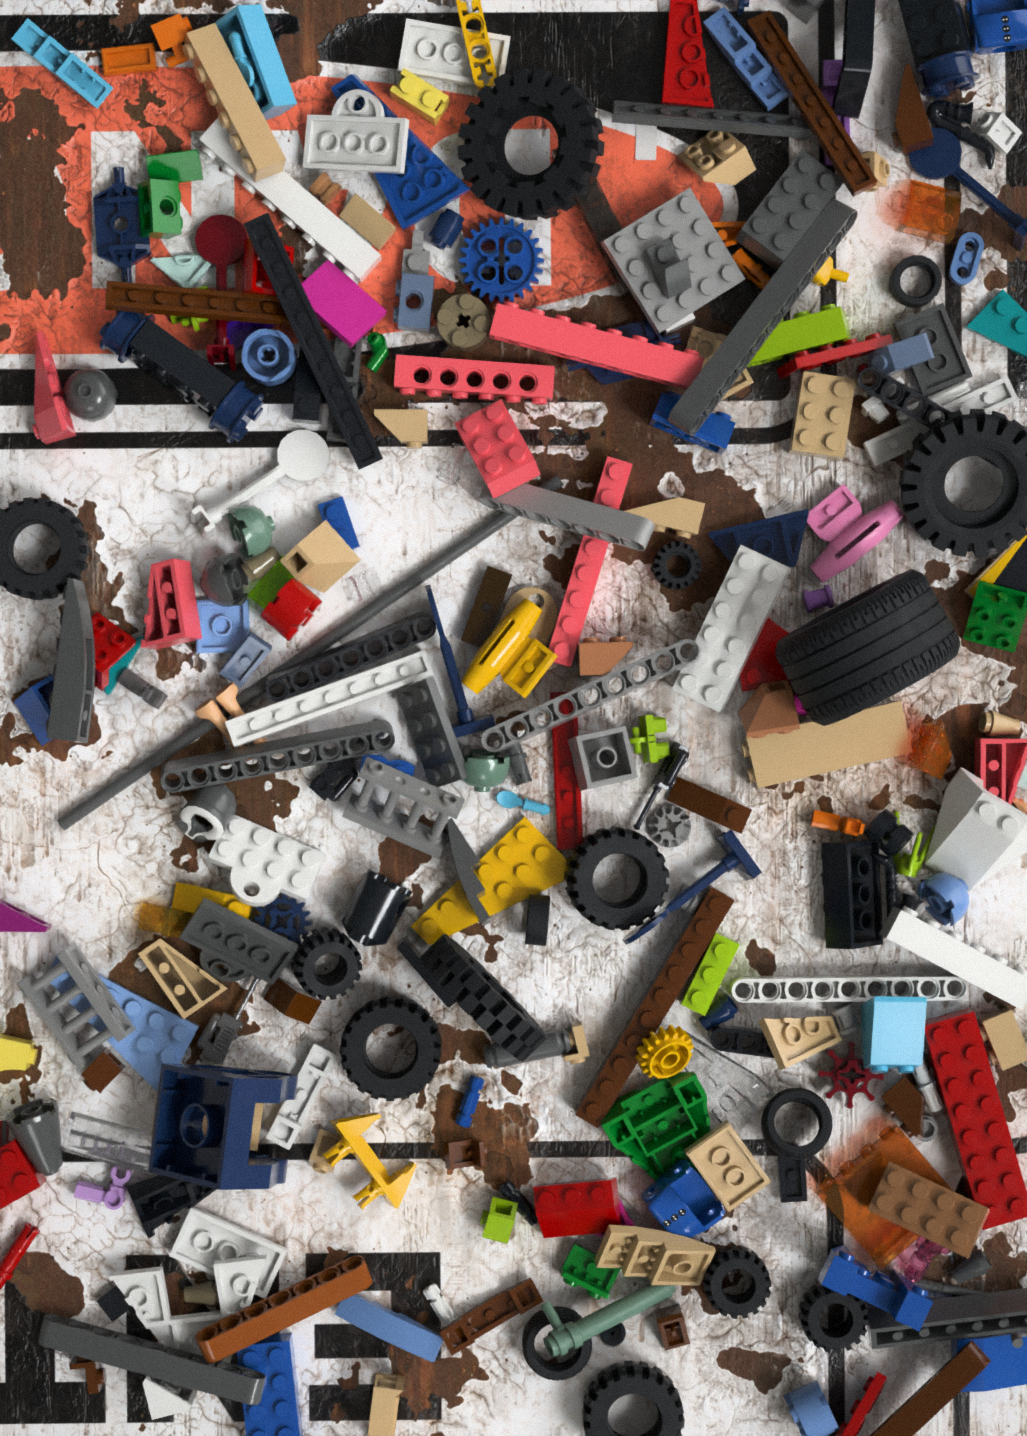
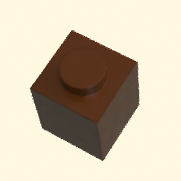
M106 1049L81 1075L85 1078L83 1080L84 1084L90 1090H97L101 1093L126 1066L111 1051Z

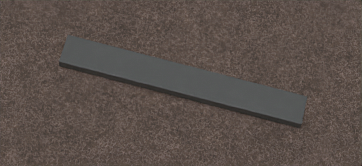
M614 100L612 104L613 123L816 139L800 115Z

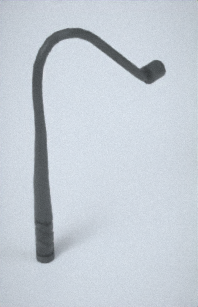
M915 1277L911 1278L913 1284L927 1291L939 1292L941 1294L965 1296L987 1293ZM1027 1331L1011 1334L1012 1345L1015 1348L1022 1347V1337H1027Z

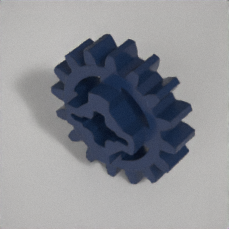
M283 894L282 898L278 896L265 907H257L261 915L254 917L255 921L260 922V926L274 933H285L289 936L286 939L292 942L295 940L299 943H302L301 934H309L305 926L312 924V921L306 920V916L311 914V911H304L302 909L306 902L298 904L296 902L297 899L293 897L289 899L286 894ZM285 903L293 907L289 910L281 909L276 904ZM267 912L271 916V925L269 927H266L265 922ZM292 913L286 922L288 927L283 924L274 928L279 920L277 915L284 917ZM299 914L300 927L297 930L294 925V919Z

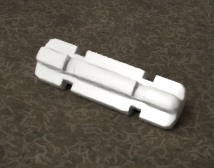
M435 1283L430 1284L423 1290V1294L427 1300H431L430 1305L440 1321H444L443 1326L445 1327L457 1319V1317H453L454 1312L443 1295L440 1296L441 1291Z

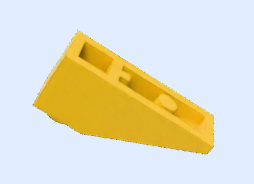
M176 882L172 908L194 913L205 897L248 920L251 918L253 906L240 902L230 891Z

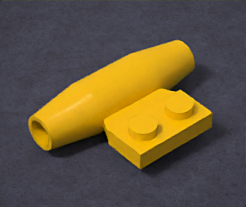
M527 598L522 600L500 621L476 652L461 682L473 692L479 694L501 674L503 681L526 698L558 657L537 639L528 638L543 610Z

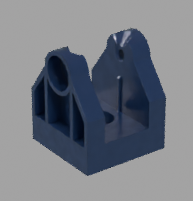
M162 1063L148 1172L218 1190L270 1189L276 1184L285 1183L288 1159L269 1158V1154L249 1153L255 1103H282L286 1100L296 1099L298 1075L215 1065ZM206 1115L207 1131L204 1137L202 1131V1123L204 1116Z

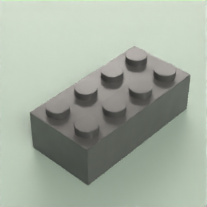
M802 149L741 228L735 240L777 271L844 182Z

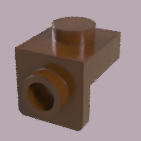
M466 1138L444 1142L446 1169L451 1170L470 1166L485 1167L487 1149L483 1140Z
M76 1356L69 1363L70 1370L85 1368L88 1394L99 1393L103 1384H106V1370L101 1368L100 1362Z

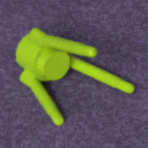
M895 811L894 815L898 818L897 824L900 825L899 812ZM935 826L932 827L919 856L917 853L921 843L922 832L917 833L911 853L903 852L901 857L899 852L894 856L893 860L895 865H897V873L917 877L918 870L921 871L923 860L928 852Z

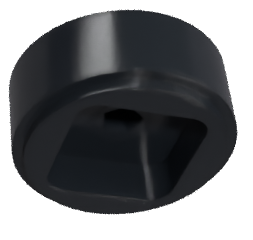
M620 1323L600 1333L599 1338L601 1342L608 1347L619 1346L625 1339V1327Z

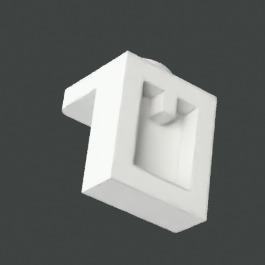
M988 112L983 115L974 131L979 137H985L1002 154H1008L1022 134L1002 112Z

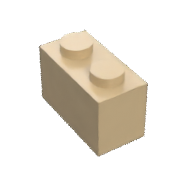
M1004 1007L978 1018L983 1042L987 1041L990 1048L987 1051V1055L992 1066L997 1065L999 1069L1004 1071L1027 1061V1045L1010 1008Z

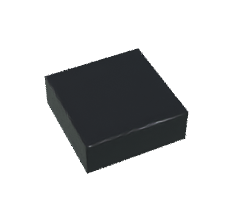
M117 1285L96 1301L112 1322L133 1307L125 1301L126 1297Z

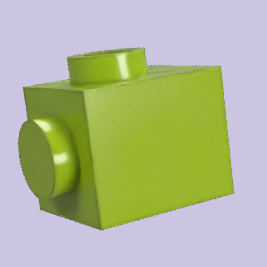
M492 1196L489 1209H483L479 1225L484 1226L482 1237L508 1244L515 1222L518 1203Z

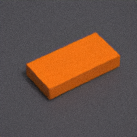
M154 43L101 49L105 77L158 71Z

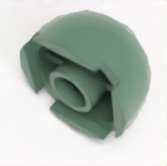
M252 505L238 506L228 510L230 514H227L230 532L233 540H238L239 544L242 545V547L237 548L241 556L248 560L265 552L271 545L272 531L275 530L272 517L270 515L266 516L261 509Z
M470 749V755H463V750L461 751L465 761L464 767L469 776L462 780L467 785L474 786V791L489 792L490 787L498 786L506 779L510 767V755L508 753H505V757H501L500 752H491L486 749Z

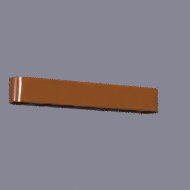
M359 1255L352 1256L201 1329L196 1334L195 1340L204 1360L208 1363L217 1362L367 1289L373 1282L372 1276L364 1258Z

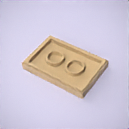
M725 1120L684 1149L689 1159L728 1212L771 1183L769 1177L728 1120Z

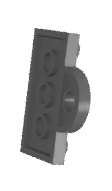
M205 897L179 936L180 939L202 949L200 954L202 968L213 978L225 982L242 980L250 973L273 985L298 949V944ZM216 964L225 965L227 969H220Z

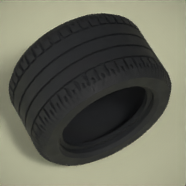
M911 569L898 574L823 613L777 642L776 658L779 664L783 665L784 673L788 680H790V684L795 693L798 694L797 696L802 706L806 708L805 711L812 722L826 726L859 713L925 678L958 655L960 647L959 637L956 631L953 630L948 617L944 616L946 613L940 602L937 601L938 598L932 587H929L930 583L923 573Z

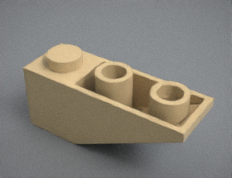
M678 497L625 510L624 512L651 520L655 524L653 531L665 533V529L676 531L675 536L690 539L691 535H698L705 503Z

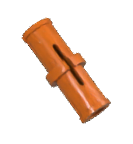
M740 248L732 256L734 261L746 275L745 279L748 282L751 280L762 291L771 277L762 269L763 265L757 264Z

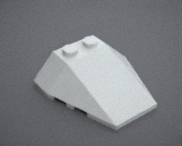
M960 767L945 789L925 865L938 873L944 872L963 879L968 886L967 891L970 892L1027 852V812L1023 813L984 789L982 779Z

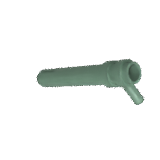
M648 1284L575 1322L569 1321L565 1324H562L551 1302L548 1301L541 1305V1308L553 1330L548 1332V1336L543 1338L544 1345L550 1356L555 1357L558 1355L561 1357L567 1354L569 1349L575 1350L583 1346V1342L672 1297L676 1291L675 1285Z

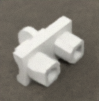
M873 377L866 380L867 384L873 380ZM901 377L897 378L898 381L905 384ZM888 385L884 390V395L886 397L893 396L896 392V385ZM866 391L862 392L865 398H869L872 395ZM875 396L861 404L863 409L860 412L864 417L869 415L877 424L884 421L890 414L883 405L885 402Z

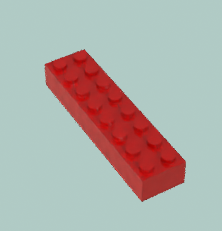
M965 1008L927 1019L925 1021L924 1045L934 1080L937 1082V1090L944 1105V1114L970 1200L990 1209L982 1230L1026 1218L1027 1190L975 1012L970 1008Z

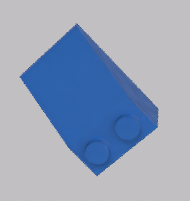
M1012 1333L951 1340V1358L972 1340L991 1359L986 1368L960 1392H985L1026 1385L1027 1337H1022L1023 1345L1020 1348H1015L1012 1345Z

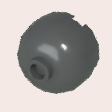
M84 368L73 373L64 386L63 394L66 407L70 412L82 420L91 422L105 419L112 413L118 396L113 380L106 373L93 368Z
M235 553L223 554L212 558L207 562L200 578L201 590L205 592L212 603L222 607L242 605L245 603L248 593L243 594V584L248 585V576L241 567L243 561L240 557L235 558Z

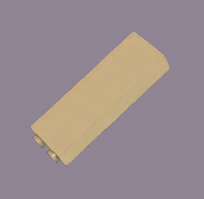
M901 701L869 707L848 718L826 726L808 721L799 723L800 729L793 730L788 734L773 733L767 734L763 738H747V736H743L745 742L741 743L743 757L749 759L751 767L746 769L750 784L754 783L755 788L913 753Z

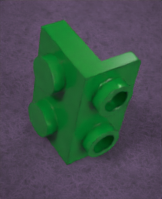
M574 1242L560 1268V1276L564 1277L563 1281L576 1288L579 1285L587 1289L586 1293L593 1298L600 1300L603 1297L608 1300L610 1290L621 1268H596L594 1258L597 1253Z

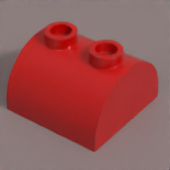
M245 239L242 293L277 296L251 239ZM284 245L293 264L294 247Z

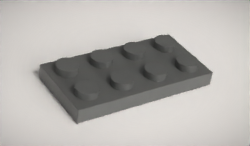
M434 676L395 690L429 784L441 787L469 777Z

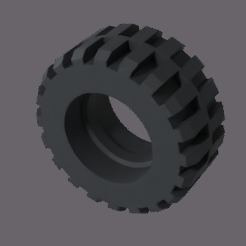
M32 497L23 498V501L19 502L15 500L9 503L7 509L2 508L0 510V586L6 588V591L23 598L43 600L57 598L59 594L63 593L68 578L80 581L82 579L80 576L82 571H86L89 564L86 563L87 556H90V547L87 545L89 537L87 532L84 531V525L80 519L61 504L40 497L39 499ZM33 524H42L50 527L56 532L61 542V553L57 563L52 569L41 574H31L24 571L18 566L14 558V543L17 536L23 529Z
M601 828L596 830V833L592 835L587 834L583 837L584 841L580 845L576 844L572 849L574 853L572 857H568L566 862L568 869L567 872H564V880L567 882L565 889L574 908L591 923L608 930H630V926L635 925L639 927L643 925V920L647 917L651 919L656 914L654 910L657 906L662 907L665 901L662 899L664 892L668 893L669 884L666 883V878L669 877V870L665 867L664 863L666 860L663 854L658 851V847L647 837L628 828ZM611 854H624L631 857L638 865L640 871V880L636 891L628 899L619 903H611L601 899L593 887V874L597 865Z
M386 996L367 1002L353 1014L341 1037V1064L343 1070L345 1069L348 1074L347 1078L351 1083L354 1082L358 1086L357 1089L363 1094L367 1092L371 1095V1098L377 1100L378 1098H385L386 1101H394L397 1098L404 1100L413 1093H419L433 1079L440 1063L442 1041L438 1026L425 1008L422 1009L418 1006V1003L412 1000L411 1002L404 1000V997L396 996V998H389ZM397 1024L403 1026L412 1034L416 1043V1054L412 1063L404 1070L396 1073L383 1072L374 1067L368 1059L366 1053L367 1039L379 1026Z
M625 1361V1365L620 1367L615 1363L610 1365V1371L605 1373L602 1370L597 1374L596 1382L591 1381L588 1386V1394L584 1395L582 1410L586 1436H624L611 1428L608 1421V1412L611 1405L617 1399L628 1394L647 1396L654 1401L658 1410V1418L654 1426L639 1436H682L681 1429L684 1428L685 1420L679 1392L674 1387L668 1375L664 1376L662 1370L656 1366L652 1369L648 1366V1363L642 1361L639 1362V1365H633V1361Z

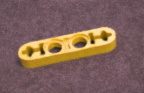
M456 0L474 85L478 90H481L485 85L493 88L495 86L493 79L497 78L481 1L472 0V11L478 10L479 13L468 14L466 3L460 2L462 0ZM475 19L480 22L481 29L476 33H471L466 29V24L468 21ZM477 45L484 46L487 50L486 56L482 59L475 58L471 53L472 49ZM490 62V65H485L487 76H492V78L489 79L488 84H484L483 80H478V78H481L480 66Z

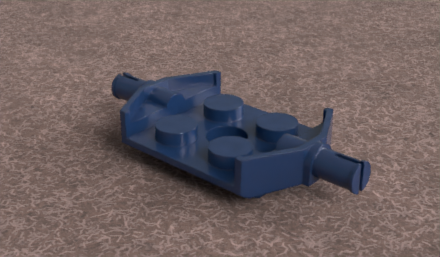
M114 167V183H112V186L93 197L97 256L121 269V282L133 283L132 266L152 255L150 238L141 237L138 190L126 185L124 167ZM121 217L128 220V227L124 231H117L114 228L115 221Z
M647 319L612 328L621 331L624 337L642 336L648 339L647 343L658 345V342H665L671 345L681 344L679 333L665 337L660 334L657 335ZM574 360L566 361L568 372L581 368L587 369L601 386L635 378V376Z

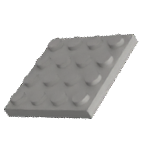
M688 188L601 242V245L657 335L745 280L744 275L691 188ZM667 238H670L680 260L687 258L692 285L691 288L669 299L666 298L644 253L645 249Z

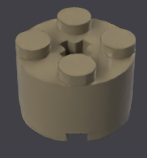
M459 294L450 297L442 304L437 314L439 336L446 346L454 350L469 352L479 348L486 341L490 330L488 309L481 300L471 294ZM459 319H469L468 328H465L463 325L458 327Z

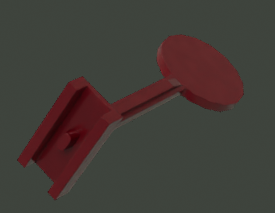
M222 214L211 216L204 220L198 227L195 236L197 252L203 260L216 266L217 291H227V266L234 264L244 255V240L247 239L246 229L241 222L232 216ZM216 320L214 344H207L208 362L214 367L215 363H230L231 371H236L234 345H230V340L227 338V320Z

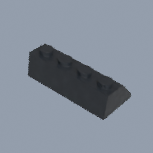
M847 840L821 843L826 948L858 949L882 945L883 936L879 935L882 929L880 863L873 857L874 853L879 854V842Z

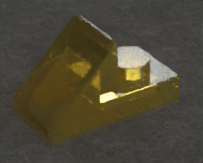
M143 902L138 929L161 933V936L179 938L182 929L193 913Z

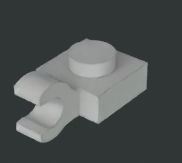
M413 230L412 249H404L401 276L402 273L428 275L430 251H423L424 231Z

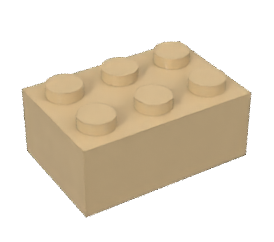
M803 371L800 374L788 453L840 461L844 458L856 384L854 379Z

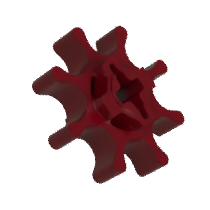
M854 1042L847 1043L848 1053L843 1058H838L833 1050L827 1049L826 1054L832 1058L833 1067L826 1072L821 1070L816 1072L817 1076H828L832 1080V1088L824 1093V1097L831 1099L834 1093L842 1091L846 1096L845 1107L849 1109L853 1108L852 1099L858 1092H862L867 1100L873 1101L875 1097L867 1090V1084L871 1079H884L883 1074H872L868 1068H863V1059H858L855 1056L854 1049L856 1044ZM851 1068V1072L861 1074V1077H855L849 1080L848 1078L839 1076V1074L845 1072L848 1073Z

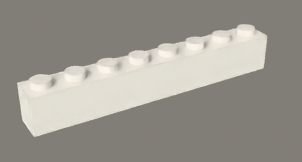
M218 118L200 137L199 140L203 146L201 150L211 160L215 158L223 163L221 168L232 178L237 175L243 180L241 185L252 195L255 192L263 198L261 202L271 212L275 210L283 215L281 220L292 230L297 227L304 234L301 237L312 247L315 244L323 250L322 256L333 264L337 262L343 267L342 272L352 281L357 279L362 283L382 260L381 254L284 170L254 182L251 175L245 173L241 162L242 158L239 152L234 151L232 148L230 135L226 128H222Z

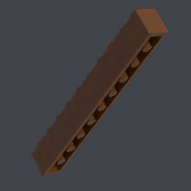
M711 885L708 886L695 911L688 919L574 1109L576 1116L599 1128L602 1120L638 1063L635 1058L639 1054L637 1047L644 1045L642 1039H649L651 1031L656 1033L734 903V899Z

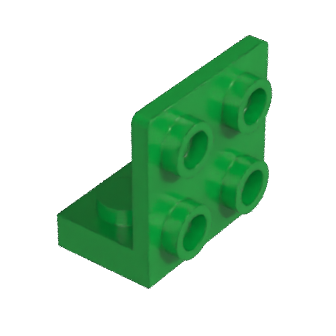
M979 580L963 638L975 643L1015 652L1027 613V593Z

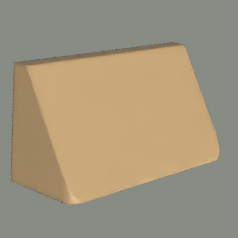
M356 193L339 215L341 219L379 251L396 232V227Z

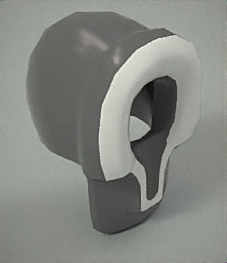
M222 783L198 788L190 801L181 810L180 818L177 821L179 830L189 839L199 843L220 838L225 833L227 824L236 813L237 801L233 791ZM195 814L204 817L212 825L204 826L195 819Z

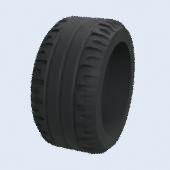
M789 1088L777 1093L766 1105L761 1117V1131L767 1145L777 1155L790 1160H803L817 1154L828 1142L833 1126L832 1115L826 1102L813 1091L804 1088ZM790 1102L802 1103L815 1113L819 1129L812 1142L804 1146H794L780 1138L775 1129L774 1119L778 1109L784 1104Z
M562 1306L554 1307L562 1324L569 1321L575 1322L582 1318L577 1312ZM540 1310L531 1317L523 1331L522 1348L525 1360L536 1374L545 1379L559 1381L572 1378L587 1365L592 1351V1339L590 1338L583 1342V1346L578 1348L576 1354L565 1362L552 1363L544 1360L536 1352L534 1342L538 1332L545 1326L550 1325V1322L544 1311Z

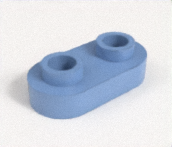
M965 233L956 243L948 270L950 280L956 285H967L976 276L984 250V241L977 233ZM970 243L973 246V251H967L965 244ZM959 268L965 270L966 274L964 277L957 274Z

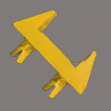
M376 1112L331 1120L330 1123L339 1134L340 1141L325 1153L323 1152L322 1156L325 1159L333 1156L327 1162L331 1168L349 1153L355 1156L370 1177V1183L352 1196L356 1201L362 1199L357 1204L362 1210L379 1195L383 1196L390 1206L397 1209L417 1165L410 1161L405 1167L397 1170L391 1176L387 1174L388 1171L361 1136L372 1123L382 1117Z

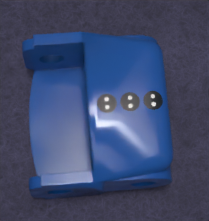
M965 0L966 25L973 53L984 55L1019 51L1027 48V0Z
M680 1159L664 1171L653 1184L645 1189L641 1196L648 1210L666 1232L689 1238L708 1230L723 1219L722 1216L725 1214L723 1204L720 1201H716L706 1181L690 1166L686 1159Z

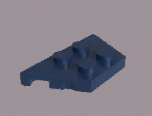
M808 509L708 532V534L731 563L740 545H743L790 568L796 567L809 511Z

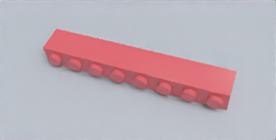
M504 301L503 304L497 303L489 333L490 339L684 390L688 389L701 372L704 357H700V353L695 350L684 349V352L674 350L673 345L665 342H658V345L647 343L648 339L642 336L624 337L619 330L607 328L606 332L596 329L597 326L589 322H581V325L571 323V319L566 316L555 315V318L544 316L545 312L542 310L530 308L529 311L519 309L518 304Z
M607 456L593 503L619 510L633 464ZM585 535L582 536L548 648L558 656L553 662L555 664L571 668L609 542Z

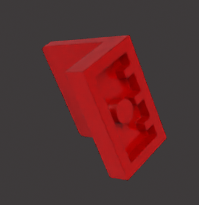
M97 612L91 616L95 646V687L102 691L109 684V669L136 645V639Z

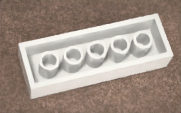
M740 545L695 639V642L701 648V657L696 663L681 669L672 690L718 712H723L791 570L790 567ZM692 646L686 659L694 657L696 652L694 646Z

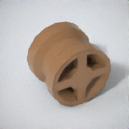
M323 172L313 182L308 192L313 196L319 197L320 202L326 206L336 197L342 186L338 182L331 181L330 175Z

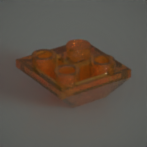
M929 719L927 723L923 722L919 729L918 737L921 738L917 747H912L913 753H909L907 761H910L908 767L936 780H942L952 754L944 722L939 719Z

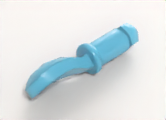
M231 32L228 40L232 46L235 56L234 60L237 62L248 87H251L254 83V71L252 66L245 61L247 55L243 50L240 40L241 36L236 32Z
M501 791L496 795V802L504 808L511 809L521 806L522 810H529L540 815H547L550 812V807L546 803L542 804L531 801L528 798L522 800L510 791Z

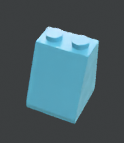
M874 996L860 1005L863 1068H872L873 1073H886L888 1068L898 1069V1073H913L915 1068L923 1064L926 997Z

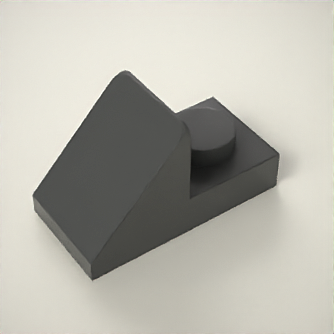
M670 238L644 250L667 299L692 287L687 258L680 260Z

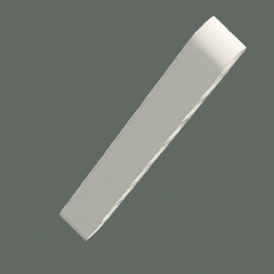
M954 974L739 976L732 979L729 991L735 1000L742 1003L868 1001L874 996L926 997L927 1001L960 1000L967 992V985L963 979ZM956 980L959 985L958 990L952 994L948 993L947 985L949 982ZM848 981L852 982L854 986L852 993L848 995L842 994V985ZM873 981H877L880 984L879 991L873 995L869 994L868 985ZM899 981L906 983V990L902 994L894 992V986ZM931 981L932 990L927 994H922L920 989L922 983ZM769 982L775 985L773 994L769 996L763 995V985ZM799 982L801 984L799 994L790 995L788 992L790 984ZM819 982H826L827 991L823 995L815 993V986ZM740 983H747L749 987L747 994L744 996H738L735 992L736 986Z

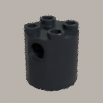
M370 869L363 874L339 920L343 923L348 937L364 946L387 944L408 905L412 891L391 882V879Z

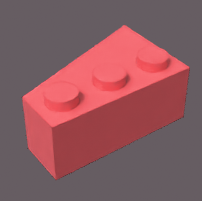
M173 558L151 564L147 598H150L148 614L144 616V623H146L144 640L141 639L140 648L158 650L202 639L190 561Z
M974 738V775L983 780L984 789L1012 805L1021 772L1026 764L1027 739Z

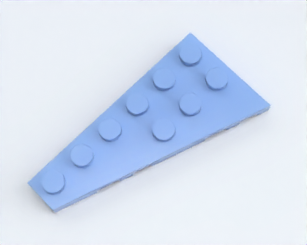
M57 956L50 969L60 963V959ZM67 971L50 982L61 994L75 985L74 979ZM97 973L136 1028V1030L119 1042L113 1036L107 1041L157 1091L162 1063L180 1064L200 1025L186 1018L183 1019L175 1012ZM83 993L69 1001L79 1013L91 1006V1003ZM99 1015L88 1020L98 1032L106 1028Z

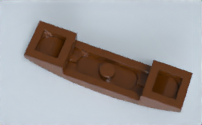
M530 1277L470 1309L441 1329L439 1333L453 1356L473 1344L475 1339L520 1313L522 1315L544 1301Z

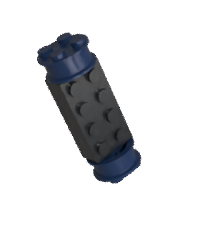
M898 0L916 66V73L922 76L925 87L921 91L922 95L933 96L934 100H940L950 95L949 92L958 89L966 91L974 88V82L979 79V74L974 72L971 58L974 54L959 0Z
M116 311L117 315L111 323L107 322L99 333L102 336L100 348L102 350L109 349L116 354L120 363H124L133 357V363L143 371L149 369L156 374L154 378L165 387L171 385L177 390L176 394L185 402L191 400L198 405L197 409L207 418L212 416L208 426L211 430L216 428L227 436V442L229 443L234 440L240 442L248 431L246 426L251 420L256 421L263 412L262 401L264 395L259 394L257 396L245 387L246 382L243 380L236 384L231 378L155 323V315Z

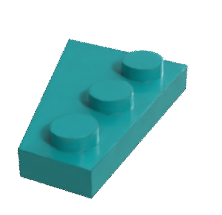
M1002 289L965 329L986 337L987 340L993 343L996 342L1010 349L1011 352L1027 359V312Z

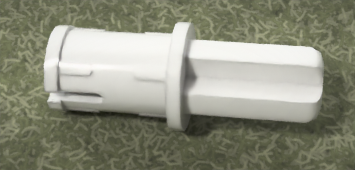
M923 1059V1064L915 1068L912 1074L918 1086L916 1089L922 1092L929 1110L937 1112L944 1105L934 1085L937 1082L932 1079Z

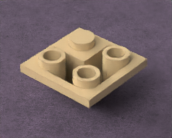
M709 131L704 137L677 155L679 160L704 182L736 185L756 170L746 146L729 132Z
M325 520L290 550L280 562L297 581L325 593L361 559Z

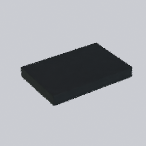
M405 936L400 940L397 949L442 1002L450 1008L457 1001L448 995L443 989L444 987L425 968L420 960L422 954L408 937Z

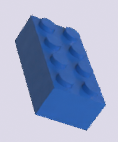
M292 1333L274 1334L238 1351L239 1366L259 1371L266 1375L260 1404L248 1405L243 1403L246 1436H303Z

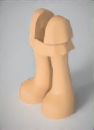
M234 682L224 686L215 695V699L232 718L245 715L236 700L238 688ZM213 698L207 699L194 710V713L200 719L210 720L230 743L229 746L234 748L225 721L228 720L221 712ZM265 737L254 740L253 742L254 744L267 742V740Z

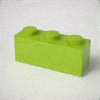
M718 932L714 934L696 964L679 999L681 1005L703 1016L706 1015L740 945L738 942Z

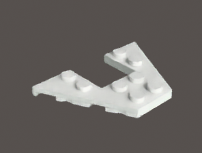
M267 1254L214 1261L213 1268L220 1304L219 1311L171 1316L163 1266L111 1272L109 1280L114 1281L126 1297L125 1301L128 1305L133 1306L137 1317L146 1329L151 1330L158 1339V1343L202 1355L195 1340L196 1334L201 1329L251 1305ZM233 1354L220 1361L230 1363Z

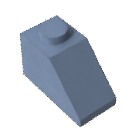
M927 333L884 346L867 354L871 365L890 376L935 358Z

